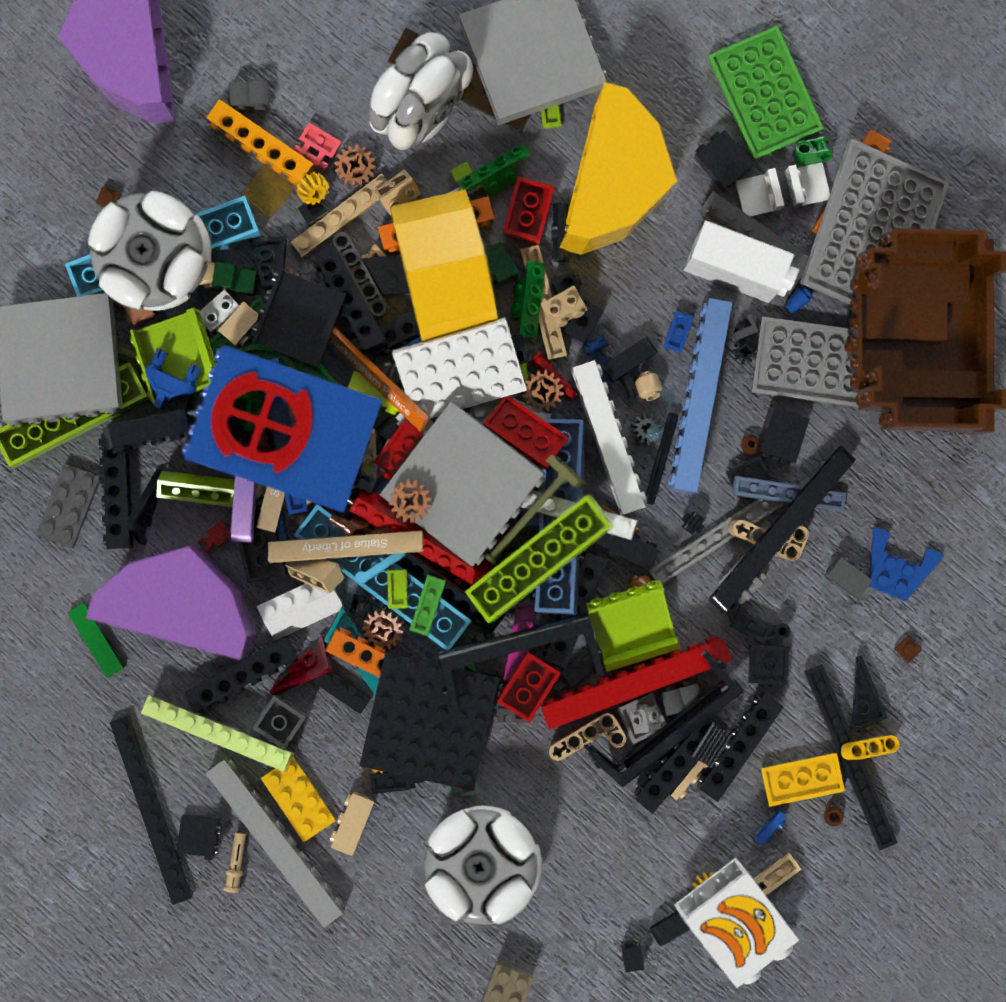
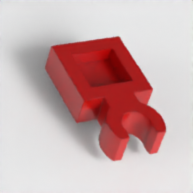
M221 520L206 531L209 535L207 538H200L197 543L201 544L206 541L208 546L203 551L208 552L214 543L219 547L231 538V531L224 521Z

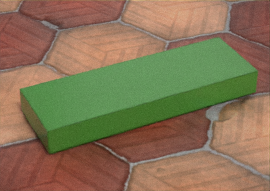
M427 575L410 631L425 636L429 635L446 580Z

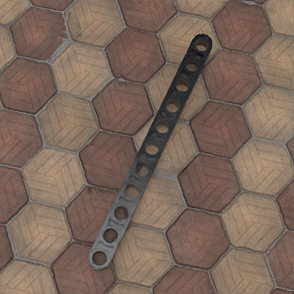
M839 446L711 594L708 600L722 613H725L855 462L856 458L843 446Z

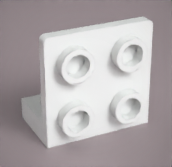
M823 163L799 168L796 165L788 166L785 170L793 208L829 199L830 192Z
M775 168L767 170L763 175L735 182L742 211L750 217L783 208L784 201Z

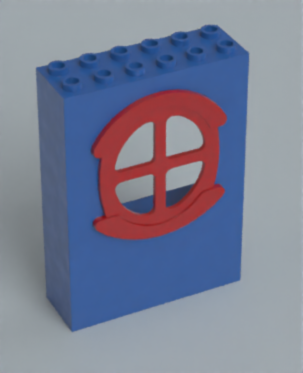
M224 345L222 349L218 348L215 355L216 367L211 368L208 376L211 380L209 387L205 386L202 397L205 398L203 405L198 406L195 414L198 417L197 422L192 424L189 435L192 436L190 443H185L182 454H185L184 459L344 512L382 400ZM263 390L267 393L259 416L233 408L234 400L246 392ZM275 396L282 397L293 409L296 417L295 427L290 428L268 420L267 415ZM230 415L256 424L249 447L241 446L231 435L227 425V419ZM265 427L286 433L291 437L289 443L280 450L260 453L256 449L262 430Z

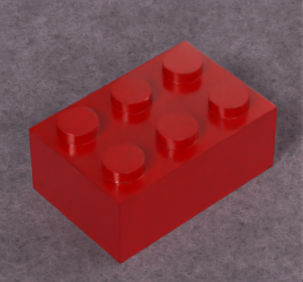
M517 177L503 229V236L540 245L555 186Z
M526 651L496 699V702L530 723L561 673Z

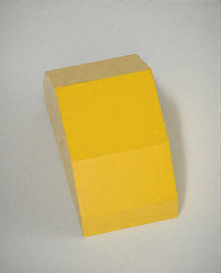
M604 82L594 105L566 219V225L569 226L568 229L565 228L567 232L560 244V248L569 252L582 255L624 240L666 198L677 182L659 123L628 88Z
M466 190L390 206L421 342L498 320L486 256Z

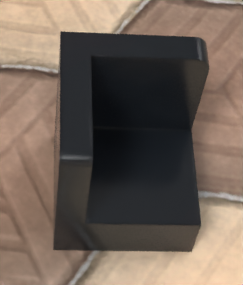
M316 202L313 206L310 204L305 206L303 204L298 208L309 227L328 214V211L321 202L320 204Z

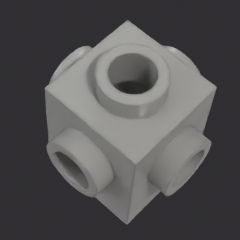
M648 703L636 705L637 709L629 711L635 734L651 732L662 728L656 705L648 706Z

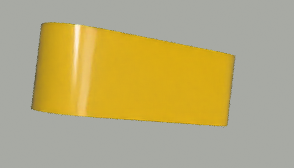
M893 735L879 736L845 743L841 748V754L846 760H858L894 753L899 749L900 745L898 738Z

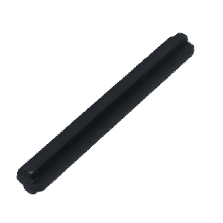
M668 413L645 496L646 504L654 505L678 420V415L675 413Z

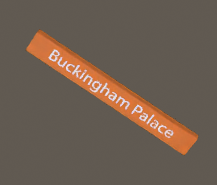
M334 326L328 344L420 432L425 429L429 416Z

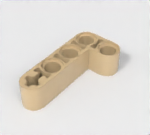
M738 519L731 521L728 526V531L732 536L752 545L757 542L753 540V533L758 531L760 538L766 531L747 521ZM740 525V528L747 530L746 533L738 531L736 526ZM799 526L798 529L801 531L800 538L796 539L794 532L775 555L786 560H797L801 556L809 537L807 528ZM789 547H792L794 552L792 556L789 557L787 555V549Z
M604 712L553 742L549 746V755L553 760L560 761L604 734L612 746L619 748L625 744L626 736L616 718L611 713ZM609 716L612 718L610 726L602 725L604 717ZM587 727H595L596 732L593 736L585 734ZM615 733L622 735V740L619 743L612 741V736ZM572 736L579 738L577 746L569 744V739ZM565 741L566 746L570 750L566 751L564 748L560 751L561 755H553L554 747L562 748L564 746L562 742Z

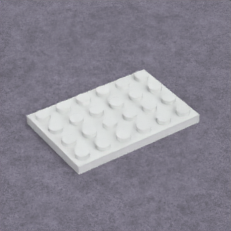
M506 318L392 351L406 395L429 416V419L440 416L450 402H454L462 409L526 391Z

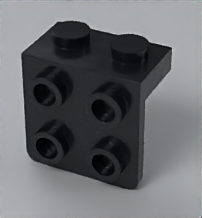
M184 814L180 822L177 852L204 856V860L212 861L219 854L220 844H217V841L222 831L220 818Z

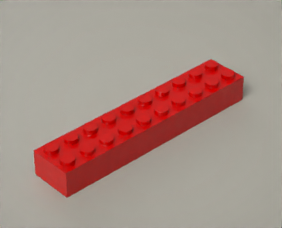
M715 635L704 639L705 643H692L686 646L687 650L669 652V656L666 658L661 656L651 659L650 664L640 663L633 666L634 670L629 672L624 669L614 673L615 677L609 679L606 676L605 678L598 679L597 684L592 686L587 683L579 686V690L576 692L569 690L561 693V697L555 700L554 697L545 699L540 707L549 730L711 669L707 664V660L701 654L703 649H707L716 660L720 658L723 663L732 661L724 639Z

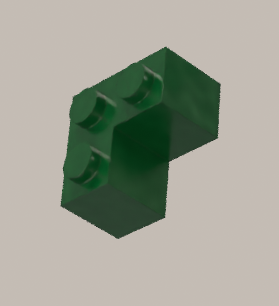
M502 242L484 250L492 285L496 284L497 288H500L518 279L519 272L511 256H508Z
M221 260V263L215 262L212 285L217 291L225 289L229 293L255 296L259 274L257 271H254L253 267L243 266V269H240L232 261Z

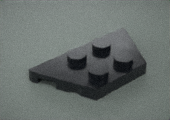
M401 255L363 258L364 265L384 296L410 293Z

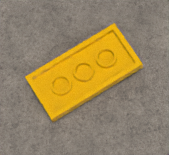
M837 753L760 768L769 807L845 791Z
M294 756L287 771L283 772L275 768L261 778L303 843L336 821Z

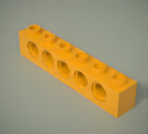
M220 99L206 117L212 129L217 132L219 130L224 132V136L233 143L234 141L240 143V148L247 153L253 152L256 154L255 158L263 164L267 162L272 165L271 169L279 175L284 173L288 176L287 180L294 185L301 183L300 179H304L306 174L310 175L315 169L312 162ZM226 120H233V124L231 126H224ZM248 130V136L240 137L241 131ZM258 141L265 142L262 148H256L255 144ZM273 152H280V156L277 159L271 158ZM290 162L296 163L295 168L292 170L286 168Z

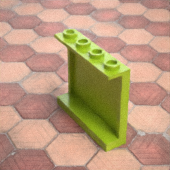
M191 308L186 310L187 313L139 330H130V341L136 349V360L141 365L143 371L141 376L144 383L147 384V395L153 404L157 396L154 395L155 390L152 389L145 368L148 364H151L157 348L168 353L161 368L163 372L185 380L190 364L202 368L196 382L197 389L195 392L203 390L205 386L209 387L211 380L208 376L211 368L216 367V361L199 309Z
M650 581L644 586L631 587L627 591L615 592L608 597L602 599L595 598L586 603L597 644L603 654L602 661L606 672L680 649L665 599L664 587L660 581Z

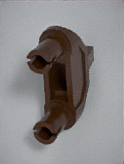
M350 493L347 504L352 506L357 496ZM334 511L328 521L342 529L346 536L384 533L355 514L352 519L348 520Z

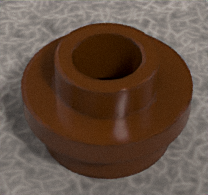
M754 435L745 436L741 441L742 450L747 454L756 453L759 439ZM749 441H752L754 443L753 448H750L748 446Z
M829 807L824 812V820L830 826H838L843 821V812L837 807ZM831 813H836V818L830 819Z

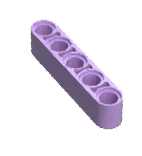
M235 476L231 540L232 542H253L257 483Z

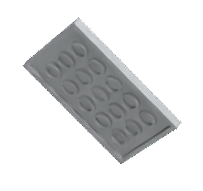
M762 316L751 393L858 407L856 404L857 393L853 392V388L850 386V378L853 376V368L850 367V358L852 356H847V351L844 349L845 340H847L848 336L853 335L852 329Z

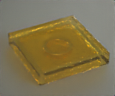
M264 165L242 191L241 195H245L248 201L271 219L295 189L268 166Z

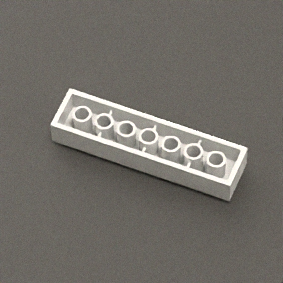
M594 360L573 367L571 373L620 516L645 507L644 504L647 503L644 492L639 490L638 485L641 483L638 474L633 473L632 467L634 462L632 456L627 455V441L625 437L621 438L619 431L622 427L619 419L614 417L613 413L616 410L613 401L608 400V386L606 382L603 383L601 380L603 375L600 364L596 365Z

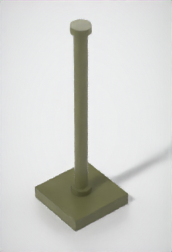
M550 455L546 460L559 472L557 474L558 477L491 553L485 555L491 563L494 564L496 562L497 556L564 481H568L574 487L582 490L588 484L559 457Z

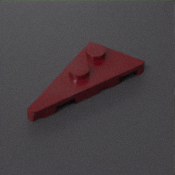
M323 636L317 639L319 642L311 650H307L287 670L289 673L282 681L278 680L273 685L270 694L273 696L332 671L329 653L325 651L327 643L324 641L325 638Z

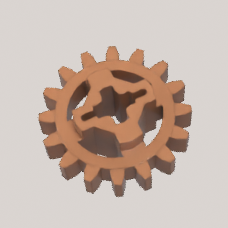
M357 144L355 149H352L350 145H348V151L341 149L343 155L337 154L336 157L339 161L334 162L335 166L339 167L335 170L336 174H340L339 180L345 179V185L351 182L353 187H355L356 183L363 186L362 181L364 180L369 183L368 177H374V173L371 170H376V166L372 165L376 162L375 158H370L372 156L371 151L365 153L366 147L360 150ZM364 158L368 162V168L363 165ZM356 163H358L359 168L355 167L353 169L352 164L355 165ZM343 164L348 167L347 174L343 171Z
M546 369L543 374L539 370H537V375L535 376L530 373L531 379H525V382L528 384L526 386L527 392L523 394V397H528L526 404L532 403V409L538 406L540 412L543 407L549 411L550 405L556 408L555 402H561L558 396L564 395V392L559 390L563 387V384H558L560 377L553 378L554 372L548 375ZM544 378L551 380L553 383H546L544 381ZM537 380L536 387L530 390L532 383ZM540 383H542L545 389H548L545 394L546 398H544L541 392H538L541 387ZM556 391L553 399L549 401L550 394ZM538 397L542 400V403L537 402L533 398Z
M407 480L406 485L400 482V488H393L396 493L390 494V497L394 498V500L389 502V504L394 505L391 511L398 512L397 518L403 516L404 522L410 518L412 523L415 522V517L421 520V514L428 515L426 508L432 507L428 504V501H431L432 498L427 497L430 490L424 491L425 484L418 486V480H415L413 484L411 480ZM406 488L415 489L412 493L404 491ZM421 494L423 496V505L420 503ZM415 496L413 500L415 504L407 506L409 501L407 497ZM398 498L401 499V502H402V506H401V507H400L399 504H398ZM409 509L417 511L415 514H408L406 512Z
M384 607L380 612L376 608L375 612H369L368 617L363 621L365 624L362 626V629L366 630L363 636L369 637L368 643L374 642L373 647L380 645V647L384 648L386 645L388 649H391L392 645L396 646L403 637L401 633L404 632L405 628L400 626L404 622L403 620L398 621L400 615L394 616L392 609L390 612H387L386 607ZM395 630V635L392 637V632Z

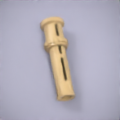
M235 832L230 867L226 870L227 880L223 891L240 893V878L243 876L241 866L247 834Z

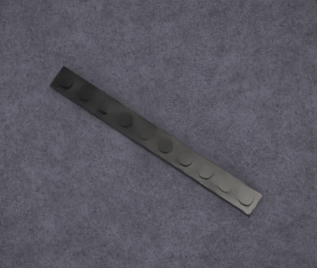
M819 664L803 671L878 850H883L897 844L898 842L863 760H846L841 754L842 746L845 743L853 742L854 738L823 665Z
M130 716L111 721L110 725L172 905L191 899L192 896Z

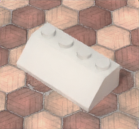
M309 584L299 586L257 606L264 624L275 641L339 612L341 608L345 609L336 588L328 594Z

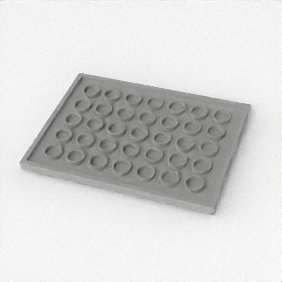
M849 139L800 284L850 304L852 298L850 281L853 276L858 274V268H856L858 254L870 247L879 248L878 242L881 235L893 228L934 229L949 182L855 139Z

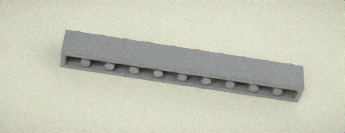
M225 758L208 771L206 775L325 928L343 914L344 904L338 897L335 898L331 894L332 889L329 884L321 881L319 871L314 866L311 868L307 862L309 860L303 851H298L295 847L297 843L291 836L288 837L285 834V828L279 820L275 821L272 817V810L267 805L264 806L260 801L262 798L256 790L252 791L248 786L250 784L248 779L243 774L240 775L238 773L236 763L232 759L228 760V758Z

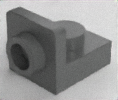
M751 314L745 317L749 327L743 325L735 329L736 332L732 335L735 343L758 332V321Z

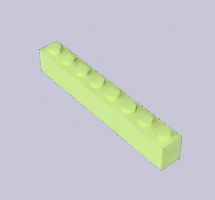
M148 695L141 711L146 716L283 772L288 770L294 753L284 750L279 746L153 695Z

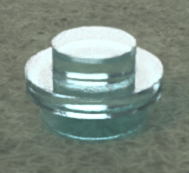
M658 427L648 428L647 432L644 433V437L647 438L648 442L660 440L663 438V429H658Z

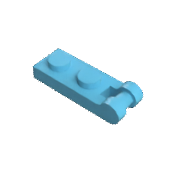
M404 553L386 554L387 558L382 561L377 559L370 564L371 569L366 572H358L355 579L358 583H366L406 555Z

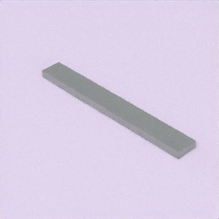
M762 499L755 500L648 571L654 581H660L661 584H664L733 539L734 536L728 531L731 521L736 519L744 520L754 525L786 503ZM740 525L736 526V529H738V531H745L744 529L740 528Z

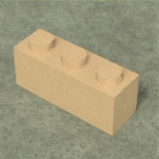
M326 559L289 561L284 563L291 577L328 594L345 578L341 572L340 565Z
M355 791L352 795L348 794L344 804L347 806L345 814L341 812L337 821L340 824L338 831H333L330 842H333L331 848L353 856L375 799Z

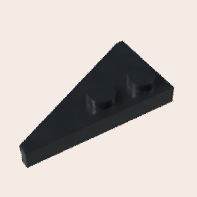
M861 655L857 656L855 660L852 732L888 718Z

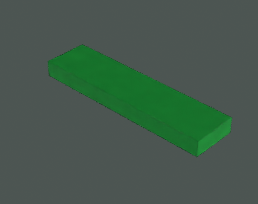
M84 602L67 613L106 678H109L124 669V666L97 621L86 618L89 608Z

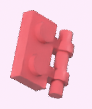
M308 123L299 138L300 141L305 143L304 146L301 148L295 145L293 150L312 162L316 168L320 167L326 171L329 164L323 161L325 156L333 159L342 142ZM311 147L319 151L317 157L309 152Z

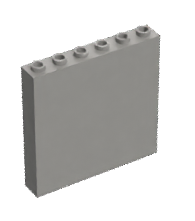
M500 0L459 14L460 27L498 125L602 89L604 82L607 83V73L600 66V55L595 53L593 48L595 46L594 40L591 35H588V25L585 18L582 19L580 15L581 7L578 1Z
M107 293L0 307V395L3 422L11 427H17L25 422H29V424H39L41 420L56 422L64 417H67V419H78L80 415L96 417L98 413L105 412V414L111 415L123 410L113 299Z
M450 402L380 495L388 502H391L394 498L390 497V494L396 493L393 488H400V482L406 485L407 480H411L412 484L415 480H418V486L425 484L424 491L430 490L427 497L432 498L431 501H428V504L432 507L426 508L428 515L421 514V520L415 517V523L473 567L475 563L479 565L485 558L483 553L486 549L489 548L491 550L496 544L497 540L495 538L499 532L503 534L509 527L507 524L511 517L515 519L520 513L521 509L519 506L523 502L527 503L533 496L531 493L535 486L539 488L544 482L545 478H543V475L545 473L457 404ZM414 488L404 489L408 493H412L415 490ZM421 494L420 503L423 505V496ZM415 496L410 498L407 497V499L409 500L407 506L415 504L413 502ZM398 498V504L401 507L402 502L401 499ZM409 509L406 513L415 514L417 511Z

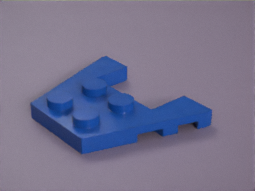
M874 526L872 529V554L869 578L872 579V582L869 584V587L906 601L942 560L944 555L926 548L920 566L884 552L891 533Z

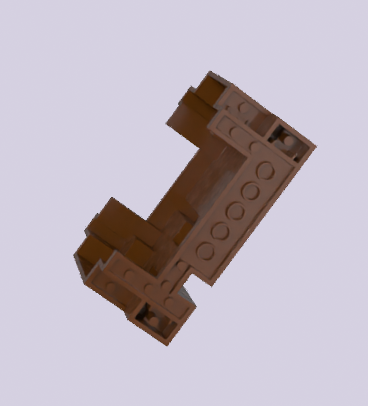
M904 228L889 230L879 238V248L870 247L858 254L856 258L858 274L853 276L850 281V290L852 291V298L850 300V309L852 310L850 329H852L853 335L848 336L847 340H845L844 349L847 351V356H852L850 358V367L853 368V376L850 378V386L853 388V392L857 393L856 404L858 405V410L881 412L879 415L881 430L943 431L946 433L973 435L995 432V412L1006 410V389H994V277L1006 272V251H994V239L986 238V231Z

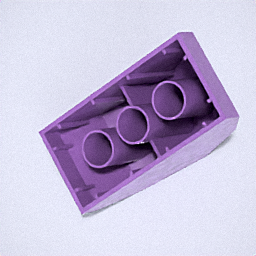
M74 0L58 38L113 105L152 124L176 121L160 0Z
M186 547L129 563L92 595L86 617L87 619L239 660L251 656L257 636L243 591L202 548Z

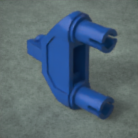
M157 348L152 362L146 366L145 372L152 389L155 390L154 395L157 396L154 406L164 409L167 402H171L173 398L182 397L196 391V382L202 368L190 364L185 380L176 378L163 372V369H161L168 353Z

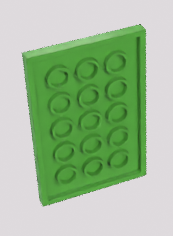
M778 25L708 55L709 63L753 161L823 131V125Z

